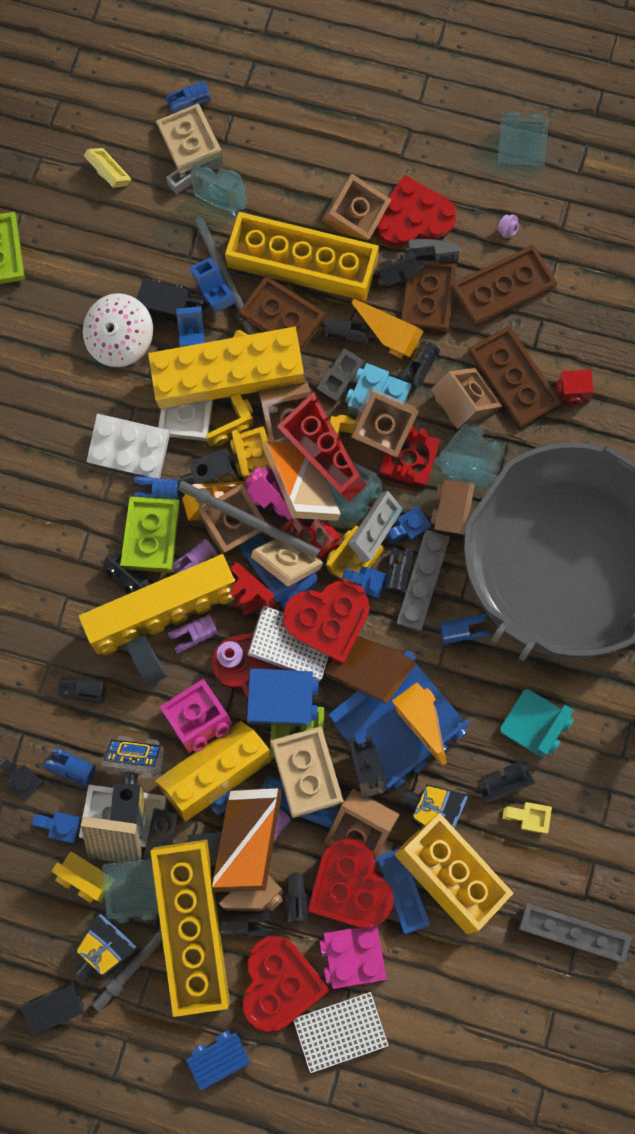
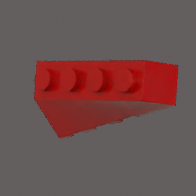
M312 392L277 427L342 496L350 502L367 484L360 477L317 396Z

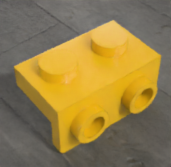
M264 426L243 433H239L237 430L232 431L233 439L230 440L233 453L238 456L239 462L236 463V469L240 477L247 480V476L256 467L262 469L266 464L271 468L263 449L265 441H269Z
M355 526L352 531L349 530L344 535L342 544L337 550H333L327 558L326 566L329 573L340 581L347 580L342 578L345 568L359 573L361 566L370 568L383 552V546L380 545L370 561H362L349 545V542L359 528L358 526Z
M73 852L69 853L62 865L57 862L51 871L57 875L55 881L68 889L72 884L80 890L77 895L90 903L93 899L102 902L115 881L114 878Z

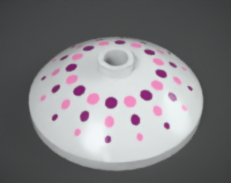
M110 294L99 299L89 309L83 324V338L87 350L97 361L111 367H124L138 361L148 350L153 336V324L148 310L139 300L126 294ZM113 324L114 330L109 332V326Z

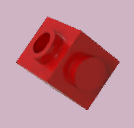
M591 369L561 372L559 380L555 382L556 395H560L561 403L579 405L583 402L591 401L594 394Z

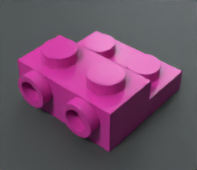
M267 464L262 469L256 467L244 482L248 486L246 490L249 492V498L256 505L260 504L263 508L272 502L274 510L281 517L285 516L290 520L292 518L272 469Z
M204 679L160 706L189 753L193 750L196 752L203 750L207 746L208 740L215 736L222 737L229 732V727L233 725L228 714Z
M377 925L370 928L361 927L324 933L325 939L319 940L322 957L328 956L329 967L324 968L326 983H332L333 989L387 980Z

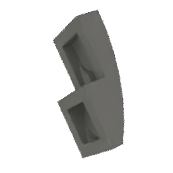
M430 239L409 240L408 252L414 250L415 254L421 253V256H418L417 259L433 257L434 261L445 263L458 262L460 249L457 245Z
M344 348L333 367L328 369L316 389L338 402L354 381L358 369L362 368L366 362Z

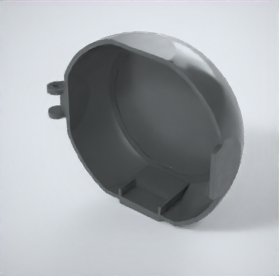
M558 443L525 452L505 465L468 519L465 532V563L470 584L484 611L499 627L491 639L492 642L496 644L503 634L506 633L526 646L519 656V659L523 662L532 649L556 657L589 658L613 653L635 643L634 461L609 446L603 449L593 444Z

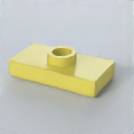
M103 148L86 150L84 157L112 187H124L130 184L132 179Z

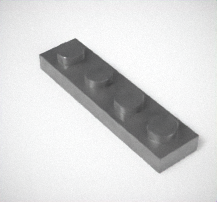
M429 530L425 531L397 620V626L421 633L449 543V536Z
M526 903L519 927L521 931L625 964L632 939L631 936L530 903Z

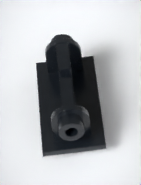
M413 250L400 255L401 260L392 263L390 259L378 264L379 269L375 270L374 273L380 272L381 276L377 278L380 287L384 285L388 287L402 281L399 272L402 270L406 279L421 274L422 270L426 269L423 260H417L421 253L415 254Z
M114 553L111 557L106 556L102 571L110 580L115 581L122 587L127 595L151 585V580L141 571L136 570L131 574L129 573L131 570H124L120 566L122 554Z
M518 761L503 768L504 776H501L499 770L481 776V779L477 781V789L486 803L535 784V781L529 774L530 769L526 761L522 763Z
M153 809L143 860L152 862L150 850L154 847L173 844L178 819L176 810Z

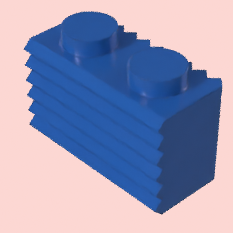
M228 1030L214 1038L216 1043L206 1048L202 1044L190 1051L192 1057L186 1059L200 1090L211 1086L252 1063L237 1032L231 1035Z

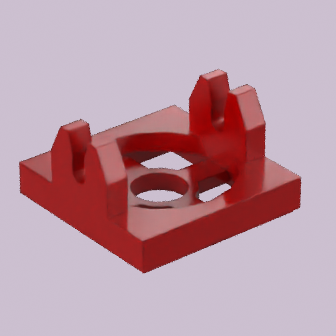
M412 426L405 439L411 440L409 448L400 451L397 457L385 452L379 475L427 488L440 440L427 436L428 433L425 429L421 428L417 432L414 426ZM418 442L426 448L428 459L420 457L416 451ZM412 452L416 455L417 460L413 464H407L403 461L402 457L405 453ZM391 457L399 459L403 467L401 465L393 466ZM417 464L425 466V468L418 473H416L412 469Z
M291 518L280 529L296 537V528L298 530V539L304 542L306 541L302 536L303 530L307 529L310 531L312 540L308 544L320 549L317 555L319 560L326 559L333 550L340 546L338 541L341 537L327 520L314 519L311 526H305L303 523L307 519ZM320 528L324 533L323 547L316 540V532Z
M235 563L230 568L235 580L231 596L233 598L236 597L234 607L238 609L242 605L249 603L242 612L244 616L253 614L259 607L262 608L263 606L276 610L274 594L239 563Z

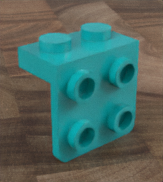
M526 689L522 692L500 728V732L544 759L548 753L553 755L561 742L557 737L561 731L566 733L574 721L570 716L574 710L567 705L560 709L531 690Z

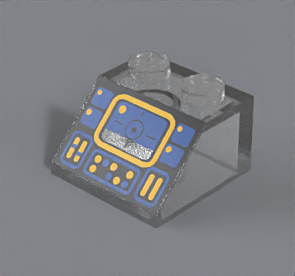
M118 736V740L110 739L101 764L108 774L122 776L124 772L138 773V778L156 780L161 777L165 749L162 745H159V741L144 739L143 743L133 742L134 738L127 736Z

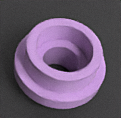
M505 215L498 225V232L501 233L502 237L507 239L517 233L519 229L518 217L515 215Z
M225 642L218 648L217 658L221 665L228 668L235 667L242 661L243 651L237 643ZM233 650L235 654L233 657L227 658L225 656L226 651Z

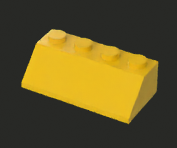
M240 721L231 727L226 735L212 740L203 750L195 752L156 779L155 783L186 822L270 763V750L252 728Z
M440 813L412 835L394 854L467 935L479 931L513 895V892Z

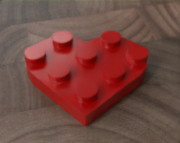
M404 175L388 197L391 199V202L379 221L376 230L379 233V238L387 245L393 247L406 245L409 243V240L419 238L430 240L438 239L442 236L445 238L454 228L456 207L444 196Z
M348 580L329 584L322 593L312 590L300 592L292 596L285 605L283 627L299 642L343 664L367 619L370 609L368 598L362 587Z
M254 632L233 636L221 642L223 644L231 641L241 647L243 658L237 666L228 668L220 664L217 658V650L220 645L212 655V669L216 678L225 687L242 688L247 699L249 698L250 669L287 670L247 655ZM233 650L226 651L225 656L227 658H231L234 656L235 652Z
M342 839L328 847L320 862L308 911L357 927L370 928L382 924L389 917L393 909L394 896L391 884L375 874L373 851L356 839Z
M279 936L266 937L257 942L252 948L248 959V972L253 982L246 989L243 1009L248 1021L257 1029L271 1032L286 1027L330 991L298 948L288 939Z

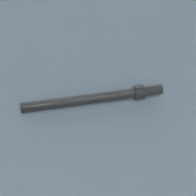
M203 217L195 218L194 222L212 260L219 267L224 283L235 297L236 303L234 307L237 311L236 316L240 325L244 326L248 335L257 334L255 326L239 317L238 312L244 303Z
M184 481L178 487L179 491L195 498L196 502L202 505L207 504L315 559L320 549L210 495L211 492L204 488L200 490Z
M161 928L115 979L111 978L105 985L106 989L92 1003V1006L98 1012L104 1008L113 996L117 997L124 989L122 986L162 943Z

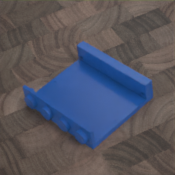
M410 650L404 654L413 659L414 662L416 661V657ZM417 664L387 704L357 691L328 714L331 723L347 742L348 738L355 737L358 743L361 744L366 742L365 738L367 735L371 736L373 745H376L388 791L392 788L395 791L401 788L408 781L405 777L413 771L415 774H418L428 765L426 760L433 756L397 714L392 702L397 696L415 683H418L423 690L428 688L436 699L433 703L438 715L444 751L448 749L446 744L453 738L457 742L468 732L466 728L469 726L470 721L468 719L464 721Z

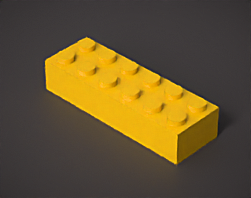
M239 212L225 256L227 268L264 277L268 276L272 279L366 301L378 261L379 246Z
M296 327L148 353L155 400L160 409L231 397L238 393L242 395L306 383Z
M221 554L79 615L88 640L97 655H108L117 650L116 647L148 633L150 635L157 634L164 630V626L171 623L174 625L183 623L192 614H203L211 610V606L215 604H227L233 601L235 597L231 596L235 580L224 555Z
M200 840L154 847L150 851L173 1017L228 1009L230 1000L215 892L212 889L213 877L208 841Z

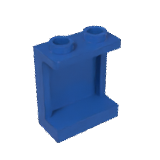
M250 669L248 725L259 726V723L306 725V728H311L312 721H317V705H313V695H318L319 679H314L313 671Z

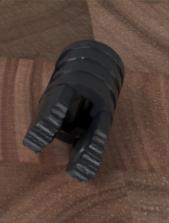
M327 317L324 339L367 344V334L370 332V327L367 323Z
M422 340L402 374L401 380L409 383L415 375L414 385L420 387L439 355L440 349L435 344Z
M391 548L387 578L383 588L385 592L393 595L406 594L414 549H405L401 565L398 564V548Z
M297 871L288 876L286 894H283L284 922L288 923L308 922V894H305L304 876L300 872L297 873Z
M270 912L221 913V938H225V936H270V929L268 927H249V922L269 920Z

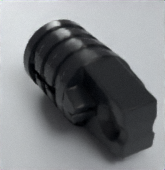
M62 677L58 683V694L60 696L77 701L104 703L107 692L106 681L81 677Z

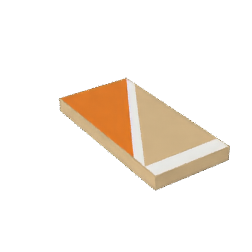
M265 441L263 449L292 518L338 521L341 513L321 472L293 443Z

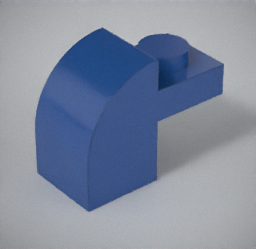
M211 257L189 267L203 300L214 313L225 310L236 303L234 295L224 283L219 267Z
M201 307L177 309L180 347L205 343Z

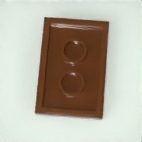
M423 260L426 269L422 270L421 274L406 279L401 320L421 330L448 333L453 298L450 286L455 282L457 264Z
M265 276L238 312L239 317L263 332L296 327L300 351L326 318L325 312L268 276Z
M358 635L345 662L341 664L333 659L324 673L326 677L387 704L416 664L413 659Z

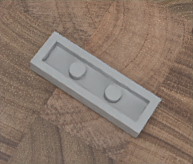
M389 491L380 494L349 542L350 547L363 562L372 559L403 509Z

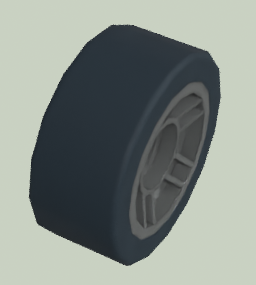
M145 635L126 643L130 656L147 686H151L166 678L165 672Z

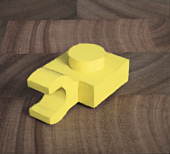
M528 802L524 803L523 810L506 806L503 810L502 819L520 821V830L548 834L552 807Z

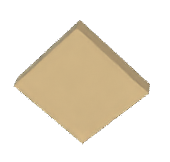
M277 539L254 549L251 555L252 559L286 586H290L320 570L323 563L317 557L315 559Z

